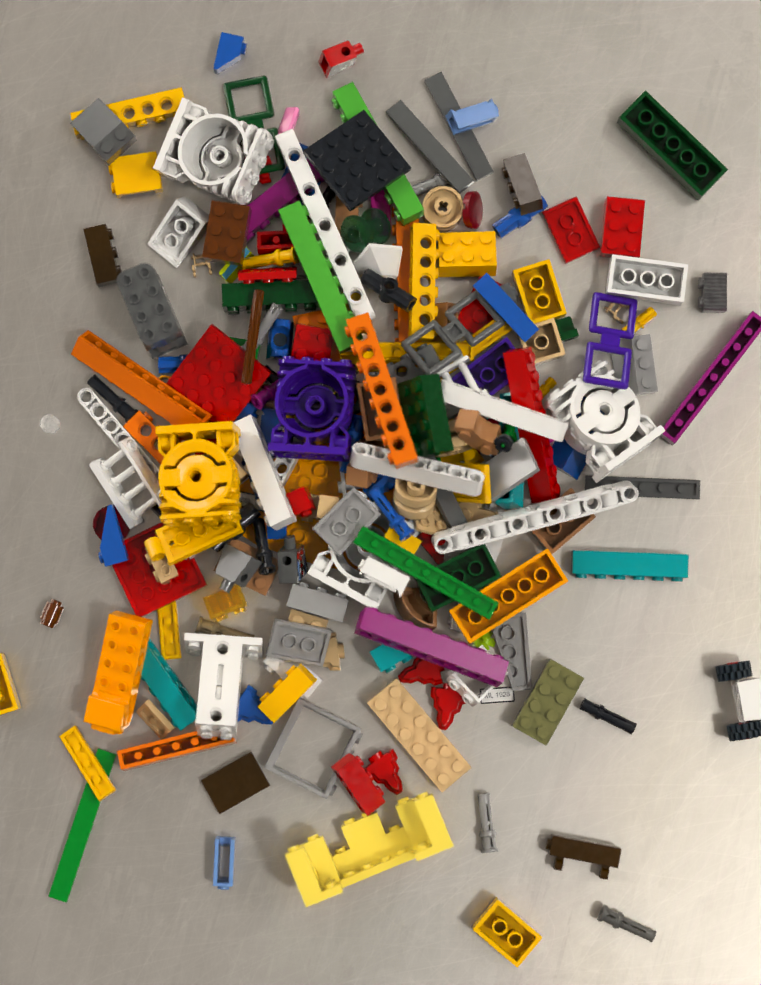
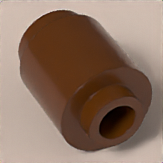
M51 599L50 602L46 601L40 616V624L54 629L55 625H58L64 607L61 606L62 602Z

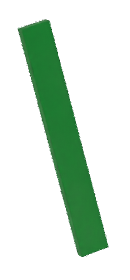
M364 526L361 527L353 541L359 547L490 620L499 602Z
M98 748L96 758L108 777H110L117 754ZM88 782L83 791L48 896L66 903L68 902L101 803Z

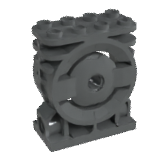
M142 263L121 272L117 277V285L138 335L146 350L150 352L152 359L188 345L155 268L150 264Z

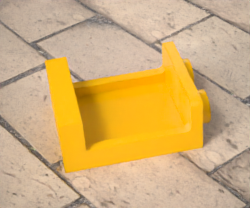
M157 152L119 156L113 163L108 165L109 173L114 178V182H111L112 193H116L117 198H122L124 195L155 191V193L163 192L161 174L153 169L158 157Z

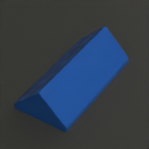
M583 396V398H582L581 407H582L583 401L587 398V397H585V396ZM581 412L576 415L577 419L582 416ZM593 430L589 432V434L595 433ZM563 439V442L555 441L552 446L554 465L561 472L578 480L586 465V455L573 449L565 439Z

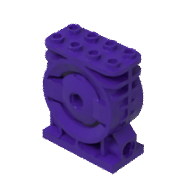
M283 356V359L278 361L280 368L277 371L279 378L276 383L277 391L275 394V410L280 423L272 428L271 443L268 442V451L275 458L350 462L352 437L346 430L351 424L354 415V397L356 396L355 386L357 385L356 374H358V368L348 359L334 362L329 358H321V361H316L310 357H302V360H298L292 356ZM312 384L328 385L332 387L340 397H343L344 400L337 399L334 393L327 387ZM299 393L297 397H289V395H297ZM315 403H321L317 411L312 410V406ZM286 415L297 416L299 421L304 426L312 429L325 428L329 426L331 423H333V421L336 418L338 419L332 426H330L326 430L320 432H312L303 429L301 426L298 425L294 418H287ZM293 436L304 442V444H293ZM329 443V446H328V447H327V446H317V445Z

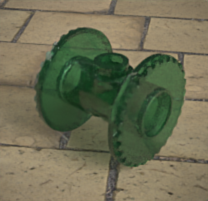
M369 208L363 212L361 217L351 215L345 218L340 231L345 246L353 252L361 253L369 243L384 244L387 242L391 234V225L389 218L383 211L378 208Z

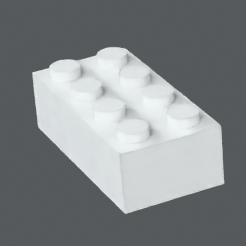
M612 254L609 261L605 294L681 305L684 302L688 264Z

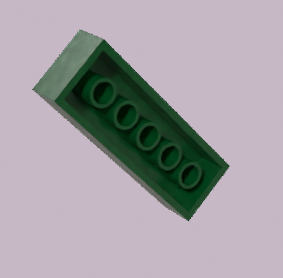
M646 90L618 118L617 123L698 201L728 171L710 151Z
M308 280L221 284L222 307L225 312H228V315H239L241 311H247V314H251L254 290L264 291L262 311L266 310V313L272 306V303H276L278 305L277 308L281 307L285 312H297V309L312 312L316 311V308H320Z

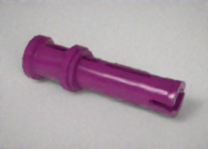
M278 379L271 385L263 386L262 390L257 394L251 395V402L258 410L264 408L267 402L275 400Z

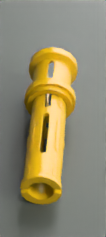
M294 247L288 250L277 249L274 253L244 257L242 268L250 269L275 264L283 266L286 263L292 262L297 264L299 259Z

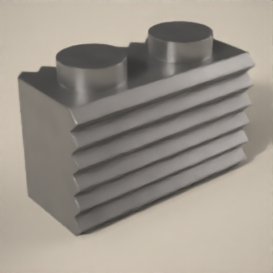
M703 273L702 277H699L698 288L702 289V296L698 298V307L702 308V313H725L727 311V273Z

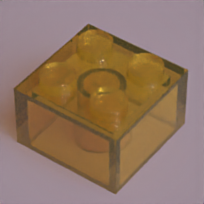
M234 585L230 593L221 590L203 598L211 620L216 619L217 622L229 618L228 614L234 612L235 615L247 611L245 607L249 606L243 588L239 585Z

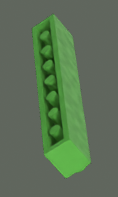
M353 82L332 91L333 99H331L335 110L339 109L342 123H345L363 110L375 122ZM405 175L383 189L387 204H392L395 210L393 214L397 221L402 222L403 226L424 216V208Z
M297 201L279 209L278 212L338 351L341 354L351 350L350 345L354 344L352 337H347L344 328L348 326L346 319L352 318L354 315L351 310L347 311L345 306L348 303L344 293L340 294L337 288L340 286L336 275L332 276L330 272L332 268L331 262L328 257L324 258L322 253L325 250L321 240L317 241L314 235L317 233L313 222L309 223L306 217L309 216L306 205H301L300 201ZM362 334L357 336V339L360 341L363 339Z

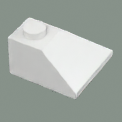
M369 243L353 262L356 272L363 276L364 272L369 268L384 278L396 279L399 274L402 246Z

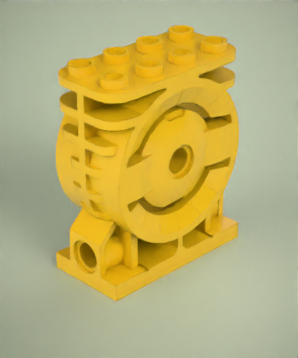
M233 421L155 426L156 435L158 436V452L164 456L159 469V486L161 489V493H159V498L161 499L159 509L162 513L160 521L164 525H168V528H180V525L198 527L202 523H206L207 526H217L218 522H226L228 525L238 524L237 521L241 520V515L239 514V509L241 508L239 503V497L241 496L239 491L240 475L232 457L239 451L241 429ZM217 438V445L207 441V439ZM195 452H202L212 456L218 463L226 462L227 465L216 466L213 461L202 455L187 456ZM200 473L201 479L198 482H194V476ZM225 484H227L225 487H218V488H217L218 485H225ZM172 488H177L184 496L190 499H207L198 502L187 501L181 498Z

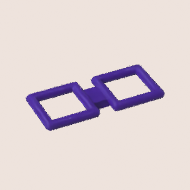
M599 292L593 293L589 331L601 334L600 343H587L583 382L622 390L628 389L632 350L620 347V339L634 338L638 304L636 299ZM600 301L630 306L627 331L597 326ZM594 350L624 355L621 381L591 376Z

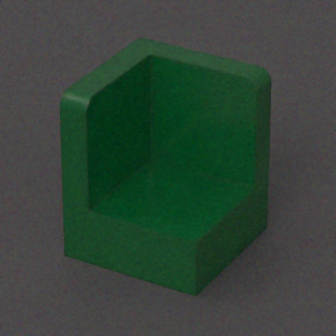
M570 316L559 320L555 319L562 343L578 338L577 328H574Z

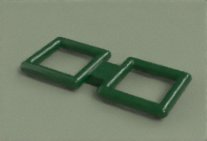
M265 75L223 84L229 117L238 121H244L249 125L253 124L258 128H264L262 119L274 117L275 113L269 83ZM261 84L266 111L236 117L231 90ZM277 128L266 129L274 139L273 146L277 163L264 166L259 175L285 169L284 158L275 140V136L279 134Z

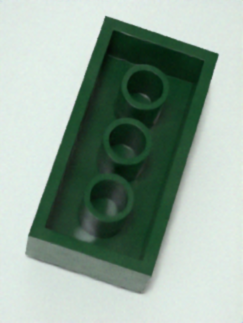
M439 374L420 375L398 383L402 413L417 456L431 458L453 451L454 448Z
M485 544L475 546L436 566L476 590L502 577ZM414 578L431 612L455 601Z

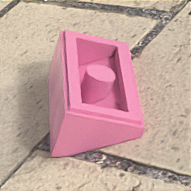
M298 107L286 108L278 129L279 134L290 129L294 131L300 114Z

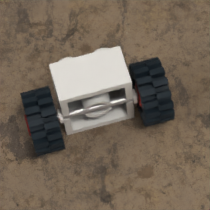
M750 660L715 666L718 682L732 680L731 684L736 711L740 723L727 725L729 741L760 737L761 720L753 719L761 718L760 678L739 680L753 676Z

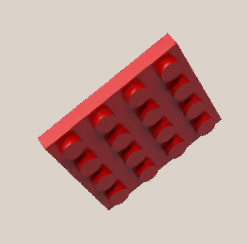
M211 324L166 384L212 415L211 422H234L251 401V395L258 392L272 372L255 359L252 383H241L245 350L214 324Z
M162 522L124 540L129 560L112 565L135 615L139 617H144L208 586L194 557L174 564L179 575L170 579L171 582L165 585L157 582L153 574L155 571L153 564L149 565L145 557L147 551L144 542L151 537H157L155 530L166 526Z

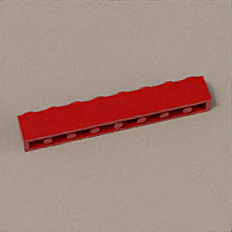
M532 347L510 349L504 352L503 357L512 403L546 414L542 404L543 394L539 389V374L535 368V354L532 352ZM518 428L519 438L523 437L526 439L540 469L539 472L527 479L531 502L539 503L560 497L561 489L557 483V468L553 462V448L550 446L549 438Z

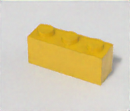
M301 663L297 667L293 665L286 672L288 676L284 680L280 678L273 685L275 689L271 693L267 691L259 699L261 703L258 708L273 723L317 680Z

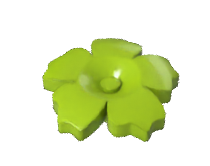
M489 631L473 641V646L478 648L483 645L487 651L490 649L489 646L494 647L496 642L494 638H491L493 632Z

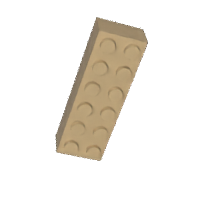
M397 678L367 702L442 793L472 768Z

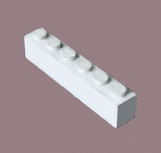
M250 414L234 422L241 429L238 453L242 459L244 458L246 463L244 469L248 476H251L252 482L250 484L253 491L258 494L259 499H257L259 507L262 510L264 509L266 514L264 520L267 526L277 531L296 522V516L287 498L271 453L268 451L267 443L257 419Z

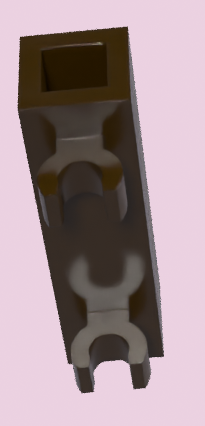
M551 834V838H547L545 846L548 854L555 856L554 870L562 871L564 858L601 865L599 877L608 880L609 868H618L620 847Z

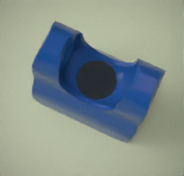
M288 319L275 320L268 330L266 359L291 356L294 322Z

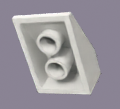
M186 196L176 199L147 245L177 268L205 235L209 215Z

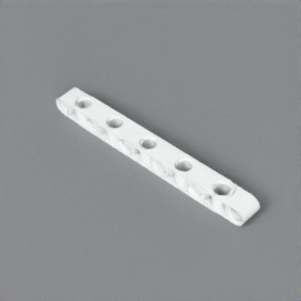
M293 129L276 135L277 145L303 204L307 207L311 222H313L319 240H321L324 246V251L331 262L332 269L338 278L354 317L368 312L370 319H375L376 316ZM292 154H297L300 157L297 161L289 159ZM308 188L315 191L312 196H307L304 192ZM328 223L331 227L329 230L323 231L320 229V225ZM337 258H344L346 263L343 266H338L335 261ZM355 292L361 295V299L358 301H354L350 297Z
M630 481L607 484L456 525L433 534L431 542L435 550L441 554L463 550L613 509L620 505L634 502L638 498L639 492ZM631 488V492L624 495L625 490ZM594 498V502L591 505H587L588 500ZM552 509H557L554 515H550ZM520 519L517 525H512L514 520ZM483 529L480 535H475L477 530ZM440 540H446L443 545H437Z

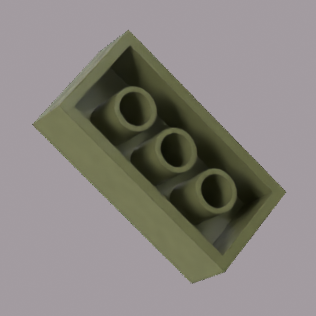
M548 659L511 726L547 746L584 678L554 660Z

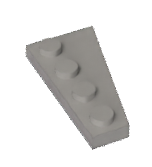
M526 612L517 613L492 629L500 655L504 660L509 661L507 667L509 673L507 676L512 690H532Z

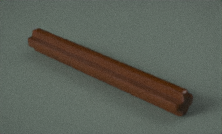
M254 290L241 378V383L243 384L252 383L264 298L263 290Z

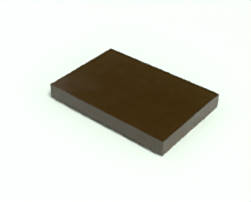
M252 752L201 780L219 814L270 786Z

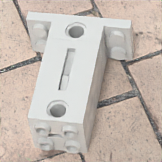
M185 633L186 653L192 656H200L202 654L196 714L197 735L206 739L212 738V736L220 737L224 740L236 738L243 657H247L250 660L263 658V638Z

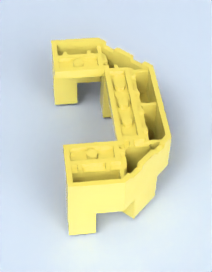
M424 792L411 799L408 796L399 799L395 807L403 826L400 827L399 824L388 828L389 832H385L377 811L372 812L369 816L362 813V818L357 820L352 817L343 821L345 825H342L341 828L349 848L346 849L345 846L334 850L335 854L333 855L329 851L324 836H319L318 834L308 837V841L301 845L298 844L288 848V853L285 854V857L305 906H311L343 892L344 887L414 858L419 861L453 847L454 845L433 794Z

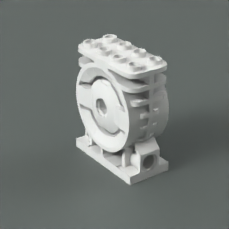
M182 98L153 169L171 181L175 180L184 183L190 180L202 190L215 194L218 197L226 198L231 202L245 205L252 198V190L259 181L261 169L266 165V157L269 150L273 148L274 139L264 128H258L253 124L249 125L244 121H238L227 115L212 114L207 108ZM242 138H243L242 143H243V145H244V152H243L242 147L240 146V142H241ZM225 154V157L219 161V157ZM201 164L203 169L206 171V175L202 171Z
M600 359L592 365L591 376L621 381V379L613 377L616 373L614 369L611 371L607 370V360L602 361ZM583 372L575 380L571 379L561 390L559 388L556 389L543 402L545 404L543 408L545 411L550 409L552 417L569 423L564 439L573 449L586 455V463L595 475L592 478L596 483L650 446L665 432L661 425L656 427L648 416L640 414L639 402L629 386L628 389L622 390L583 382ZM587 392H593L590 395H588V397L583 401L581 407V401L583 396ZM581 412L582 416L577 419L576 415ZM623 422V428L621 430H619L616 433L607 434L615 431ZM591 430L595 431V433L589 434Z
M358 490L381 514L373 523L381 526L387 532L390 526L389 520L375 502L368 500V496ZM404 520L410 529H414L415 533L413 536L417 537L419 531L414 528L413 520ZM371 525L368 527V529L380 536H385L379 528ZM354 543L346 549L348 559L357 567H359L362 559L366 560L369 556L396 571L398 570L395 566L372 553L364 552L361 547ZM329 545L328 551L317 555L307 573L367 607L377 609L387 592L385 587L381 588L372 580L364 577V573L360 575V571L347 563L343 553L339 556ZM330 553H331V557H332V558H331V560H330V559L326 558V557L323 556V555H327V554H330ZM333 564L347 577L346 582L340 583L329 576L327 577ZM350 580L357 583L370 584L364 596L349 588Z

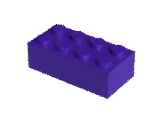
M507 337L467 366L477 386L482 390L486 389L491 396H494L509 385L503 353L516 348ZM461 371L452 377L454 383L470 388Z

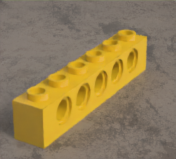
M180 87L107 104L106 106L128 128L132 126L144 127L149 122L162 123L167 118H174L182 98L185 97L183 89ZM163 104H172L169 110L162 109ZM152 107L153 112L146 115L143 113L145 108ZM84 110L70 113L72 121ZM129 111L135 113L131 119L125 118L126 113ZM74 128L77 139L85 140Z
M413 223L410 226L409 294L417 298L409 312L408 337L425 326L419 322L420 316H425L429 323L435 320V317L438 315V306H435V298L438 297V287L435 286V279H438L439 270L436 267V260L439 258V249L436 248V241L439 240V230L436 229V224ZM421 240L428 241L429 248H423L420 243ZM426 259L429 262V267L421 266L420 260ZM420 278L428 280L429 284L427 287L420 284ZM420 297L427 298V306L421 305ZM433 329L417 341H432L434 336H437V333Z

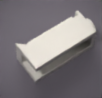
M369 556L366 560L362 559L358 567L361 570L360 575L364 573V577L393 592L397 590L399 597H401L410 577Z

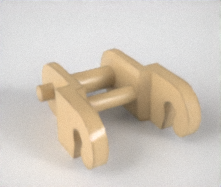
M193 253L191 257L194 260V265H192L194 278L196 277L195 268L202 265L208 266L209 274L212 275L210 262L196 263V259L203 258L202 254L195 255Z
M610 303L608 307H604L606 313L609 312L613 315L612 318L623 324L624 322L616 315L621 307L624 306L629 309L630 306L618 304L619 306L615 312L611 310L615 303Z

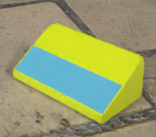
M246 247L244 257L254 256ZM225 264L219 271V275L227 283H233L238 277L239 269L243 268L242 266Z

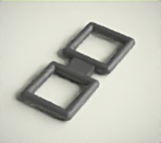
M476 290L445 311V316L450 321L445 327L442 328L436 320H432L401 342V347L425 375L436 374L462 355V351L456 343L463 338L470 346L474 347L505 325V321ZM477 299L496 322L473 338L454 314ZM434 329L452 353L429 368L412 348L411 344Z

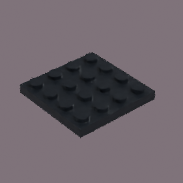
M365 110L303 151L305 157L350 212L411 170V166Z

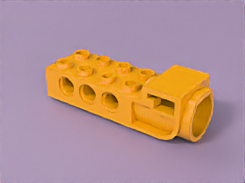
M114 611L109 614L93 693L88 697L84 722L90 723L91 729L114 735L123 733L124 729L129 726L135 708L153 620L121 611Z

